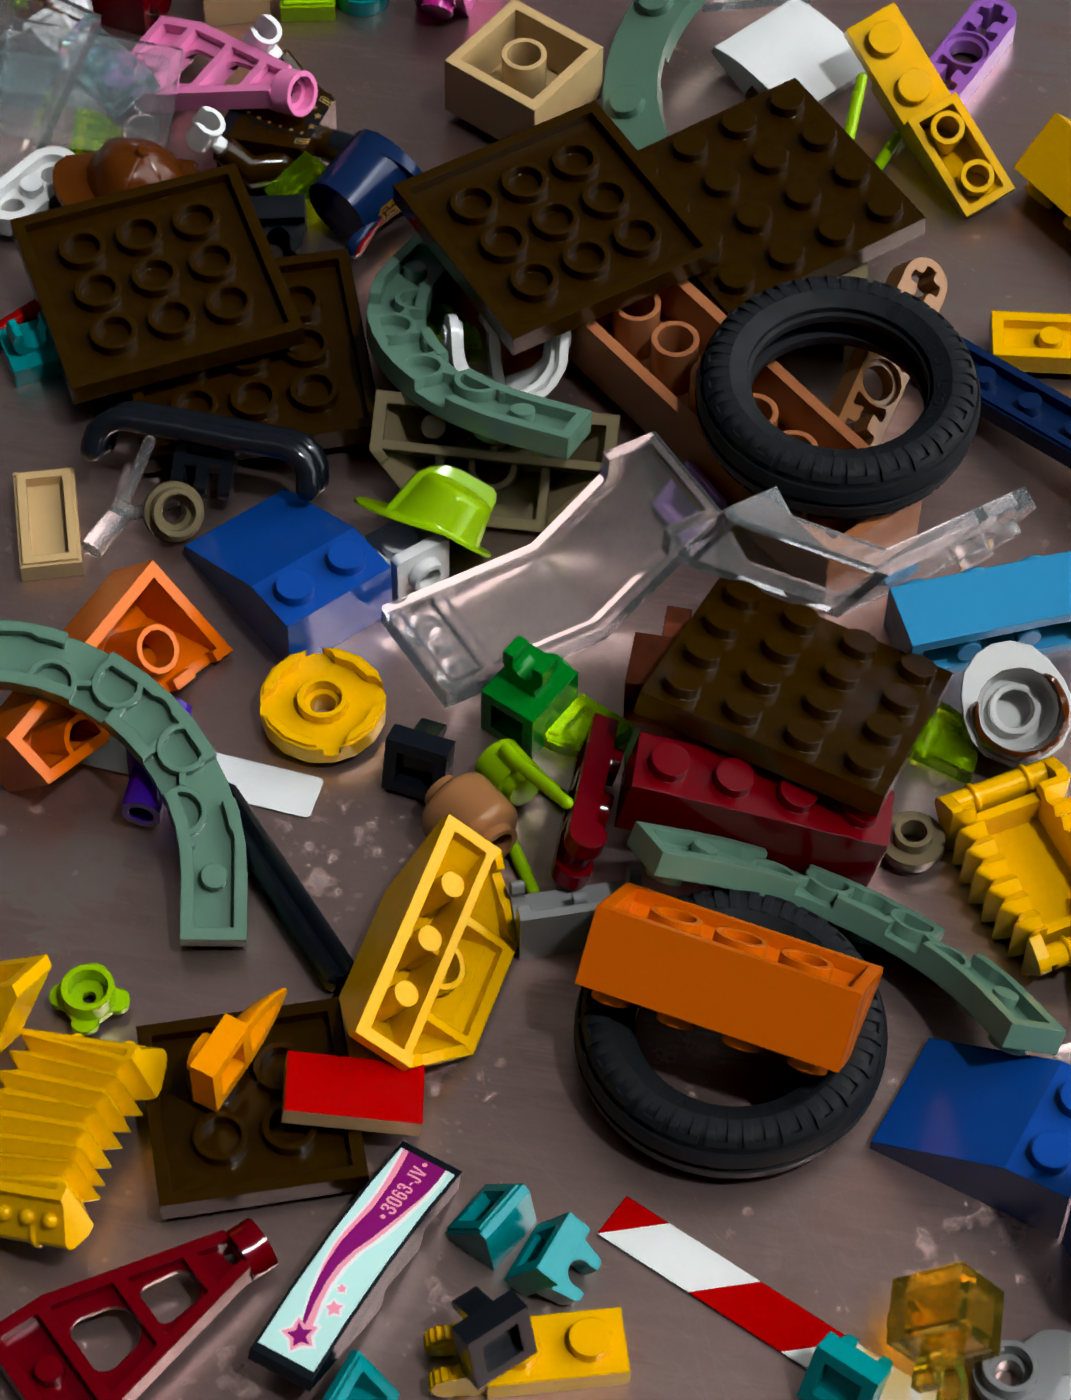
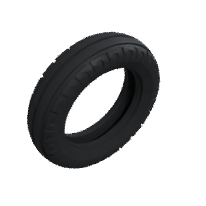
M834 275L806 277L805 281L802 278L787 281L773 286V289L768 288L744 301L745 303L740 304L722 321L709 340L702 355L696 378V409L701 430L710 450L724 470L736 482L744 485L743 487L768 503L772 501L773 505L797 514L804 512L807 513L806 516L834 520H836V517H841V520L871 518L873 514L874 516L892 513L924 499L933 493L935 489H938L956 471L971 447L979 423L981 392L976 367L965 342L954 327L935 309L930 308L931 306L906 291L901 293L902 290L875 280L871 283L868 282V279L860 277L840 276V278H835ZM815 345H845L873 352L899 366L916 384L922 397L924 410L911 428L891 441L861 449H831L805 443L775 427L758 408L751 388L759 373L771 361L788 352Z
M729 889L728 891H700L690 893L688 896L674 897L863 960L855 947L835 927L830 926L827 921L804 907H798L795 903L768 894L765 897L759 896V892ZM581 986L574 1016L575 1053L583 1082L596 1107L608 1123L636 1149L652 1159L662 1162L664 1165L693 1175L699 1174L702 1177L733 1180V1178H739L740 1180L755 1179L795 1169L819 1157L842 1140L864 1115L876 1094L885 1067L888 1047L887 1020L878 987L852 1054L839 1073L828 1070L826 1075L811 1074L791 1092L772 1101L751 1106L710 1104L689 1097L676 1090L652 1069L639 1047L634 1024L641 1006L632 1003L630 1008H617L600 1003L591 997L592 989Z

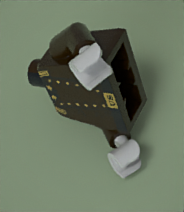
M262 14L255 21L254 28L250 27L242 37L243 42L290 64L293 69L304 70L288 49L281 51L276 45L282 37V28L273 16ZM317 84L318 95L315 106L304 117L281 114L267 108L231 109L223 118L216 109L203 106L191 119L193 125L186 133V142L188 147L196 152H206L209 149L214 151L213 159L216 161L217 167L236 163L244 185L249 188L255 189L280 185L302 189L310 185L322 162L330 163L354 134L337 130L336 100Z

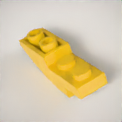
M895 2L846 29L844 37L872 81L871 91L916 159L964 219L1015 190L1013 183L956 92L953 94L949 92Z

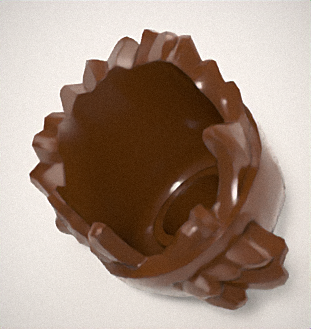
M116 137L105 142L97 152L63 157L55 163L52 175L56 197L62 206L200 171L197 170V162L177 159L171 151L153 141L130 137Z

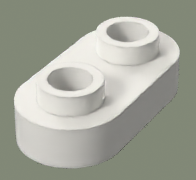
M58 146L37 149L0 178L1 235L13 236L10 224L11 219L62 207L54 192L52 173L55 163L67 155H74L72 151Z

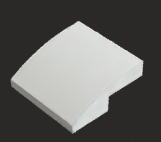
M801 0L787 1L716 45L711 51L744 95L753 89L761 94L796 78L822 105L855 84L859 73H864L867 76V73L846 41L844 33L824 15Z

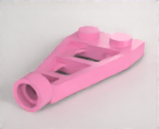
M164 15L158 18L97 86L105 104L144 112L195 111L203 106H209L216 110L269 108L281 114L304 117L314 108L318 95L317 82L312 73L293 69L290 64L203 22ZM197 54H203L212 59L191 83L171 84L184 69L191 65ZM239 66L251 70L239 84L223 85Z

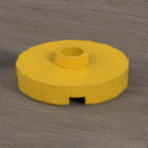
M322 648L323 654L314 653L306 656V650L291 654L271 669L261 686L260 721L268 739L284 754L311 763H334L351 758L374 743L385 725L386 694L383 690V682L378 671L362 657L339 648ZM319 709L331 710L328 712H317Z

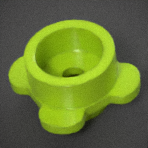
M99 963L83 964L74 967L64 976L61 983L53 986L49 994L51 1006L56 1010H63L71 1019L72 1030L75 1033H81L83 1036L96 1033L101 1022L112 1015L124 1014L130 1006L129 993L125 989L116 988L112 974L104 965ZM86 997H96V1000L92 1003L84 1002Z

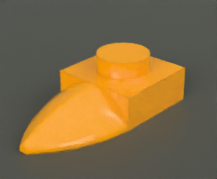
M280 988L260 998L247 1007L237 1018L225 1013L212 1034L205 1032L196 1040L187 1059L193 1101L218 1112L264 1043L287 994L286 988Z

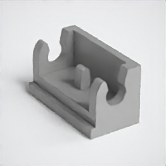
M642 862L627 864L626 879L590 884L579 890L563 888L525 894L524 880L510 881L509 898L518 945L519 961L584 951L596 906L627 882L643 887Z

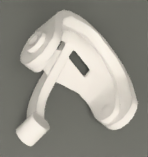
M446 314L444 323L441 326V344L449 352V363L458 371L469 369L464 352L462 320H458L457 314ZM479 314V321L487 331L486 349L489 375L481 372L478 373L511 388L545 398L557 386L565 372L568 363V350L571 345V331L544 342L543 357L531 368L504 376L501 363L500 338L483 316Z

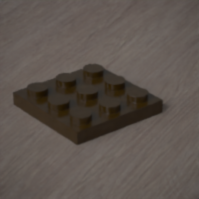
M339 997L282 1005L264 1043L218 1112L193 1101L187 1059L196 1040L205 1032L212 1034L225 1014L136 1026L138 1045L163 1048L167 1054V1066L162 1089L157 1098L146 1100L161 1220L362 1190L369 1181L362 1131L281 1123L284 1066L288 1050L349 1057ZM243 1011L227 1014L237 1018Z

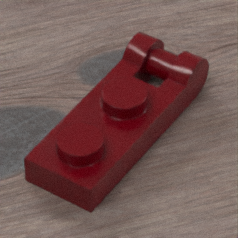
M597 713L592 718L575 758L567 794L573 799L574 804L571 809H564L551 865L553 880L559 886L568 890H579L586 886L594 869L592 860L600 856L607 841L605 825L611 812L614 795L606 793L604 790L605 785L612 787L624 753V750L614 747L619 721Z

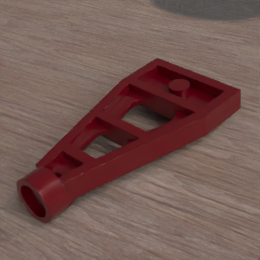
M247 1218L226 1232L221 1230L43 1294L0 1321V1370L21 1400H136L245 1286L278 1266L277 1257L261 1229L252 1219ZM231 1254L237 1264L232 1265L228 1263L224 1256ZM175 1274H188L201 1291L199 1299L173 1321L166 1324L159 1323L141 1298L142 1292L146 1288ZM118 1309L126 1311L141 1330V1338L138 1345L114 1369L109 1371L95 1370L71 1337L74 1326L83 1319L108 1310Z

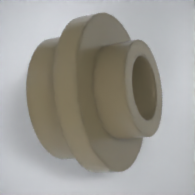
M165 481L156 485L147 494L142 508L143 520L147 529L158 539L167 542H182L191 538L201 527L204 519V504L201 496L192 486L180 481ZM177 500L181 505V515L176 521L168 523L162 514L163 507L168 501Z
M905 811L893 815L889 848L884 855L887 862L895 870L905 874H919L936 864L942 857L945 848V833L940 824L931 816L916 811ZM912 836L921 839V841L912 842L904 837Z

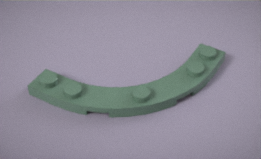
M633 0L623 16L614 36L606 62L603 82V110L637 151L669 136L663 115V91L660 86L663 65L669 64L677 41L688 23L707 0Z
M413 235L380 269L370 286L369 303L366 311V338L370 352L379 369L409 399L447 422L473 432L475 437L481 441L488 443L502 442L530 450L542 458L567 460L591 432L592 410L511 388L471 368L462 371L455 369L449 363V352L439 342L431 327H427L426 324L433 304L455 280L424 240Z
M0 619V690H11L35 695L62 704L84 715L125 746L141 764L155 785L167 809L179 855V946L246 947L248 873L246 841L237 801L232 795L229 783L216 759L217 754L196 721L172 694L150 675L113 651L108 654L88 643L68 637V632L57 628L25 621Z
M636 821L627 841V846L645 865V872L652 879L669 886H681L683 881L704 884L712 890L759 892V896L765 897L768 894L793 902L796 906L804 907L824 920L840 926V932L847 938L863 945L872 946L876 944L919 970L955 998L957 1008L968 1016L975 1018L989 1033V1042L999 1050L1015 1056H1024L1027 1051L1057 1055L1067 1034V1031L1025 988L983 954H973L970 961L963 953L941 941L946 929L912 909L857 882L813 864H809L805 875L793 871L780 863L766 859L768 853L766 848L681 828Z

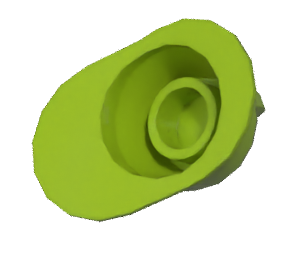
M449 465L424 468L416 472L389 503L366 497L354 498L356 504L371 512L443 535L487 558L492 556L480 544L496 503L497 493L490 485L459 468Z

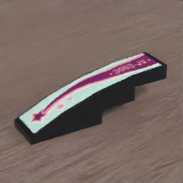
M402 1141L365 1184L301 1270L250 1347L248 1359L310 1392L381 1310L385 1289L420 1250L424 1230L458 1192L463 1171Z

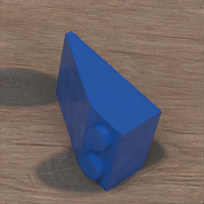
M286 489L184 545L186 556L280 661H283L291 654L305 650L306 656L314 653L323 654L322 648H333L393 613L391 566L355 527L314 504L301 500L297 495Z
M929 1038L872 1138L870 1149L1049 1235L1059 1238L1071 1210V1065L1059 1060L1031 1055L1015 1056L997 1049Z

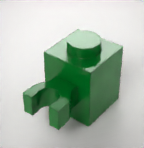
M518 635L503 651L504 667L481 690V729L499 740L507 738L515 740L525 753L533 759L577 710L578 672L572 669L569 663L559 655L545 653Z

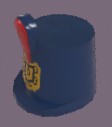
M363 129L354 134L311 184L308 191L310 202L324 224L335 234L348 240L345 248H348L349 257L358 259L363 255L379 227L400 212L393 202V185L418 175L422 171L412 158L390 139L376 131Z

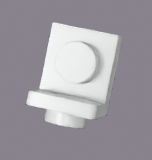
M394 520L363 536L391 566L392 597L397 603L417 593L431 591L443 579L450 576L449 540L443 535L435 533L429 537L423 529Z

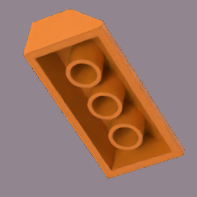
M627 882L596 906L574 984L592 989L591 997L600 1003L617 1008H630L633 1003L657 1011L656 1019L670 1027L691 1031L695 1030L698 1025L721 1033V1041L732 1048L750 1053H759L763 1047L788 1056L787 1063L797 1070L813 1075H826L828 1070L839 1073L849 1060L877 990L884 967Z

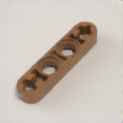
M918 257L899 264L893 268L885 284L901 289V293L906 291L915 295L918 288L923 295L917 298L931 306L930 308L935 309L938 313L946 298L948 289L947 278L942 267L928 257ZM917 276L919 278L918 283L916 284L911 277ZM856 347L828 409L846 425L855 422L852 430L870 447L880 445L910 376L890 360ZM867 369L875 371L882 381L883 391L879 400L871 398L864 388L863 378ZM861 413L868 414L867 416L860 417Z

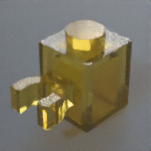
M963 1261L892 1279L890 1311L886 1322L888 1331L886 1344L915 1363L912 1371L911 1388L919 1394L937 1390L936 1400H968L969 1387L964 1365L1000 1357L1004 1291Z

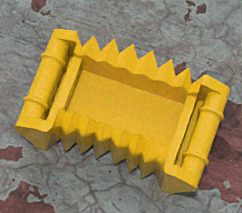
M1049 756L1027 765L1018 764L1011 771L975 784L966 783L962 789L935 798L938 822L945 833V849H954L951 864L962 865L959 883H972L968 904H984L980 922H995L992 940L1011 938L1007 957L1024 955L1020 972L1023 978L1030 975L1041 976L1051 972L1052 969H1059L1064 966L1071 967V797H1066L1071 774L1066 766L1054 756Z
M23 1028L20 1035L29 1051H9L16 1069L0 1070V1083L3 1088H0V1238L31 1243L35 1248L50 1246L73 1250L89 1236L94 1226L83 1203L100 1200L93 1186H106L96 1169L112 1168L103 1150L122 1149L113 1132L131 1133L124 1116L143 1117L134 1100H151L158 1097L162 1089L167 1066V1054L163 1048L137 1045L132 1040H127L123 1043L84 1037L81 1033L68 1035Z

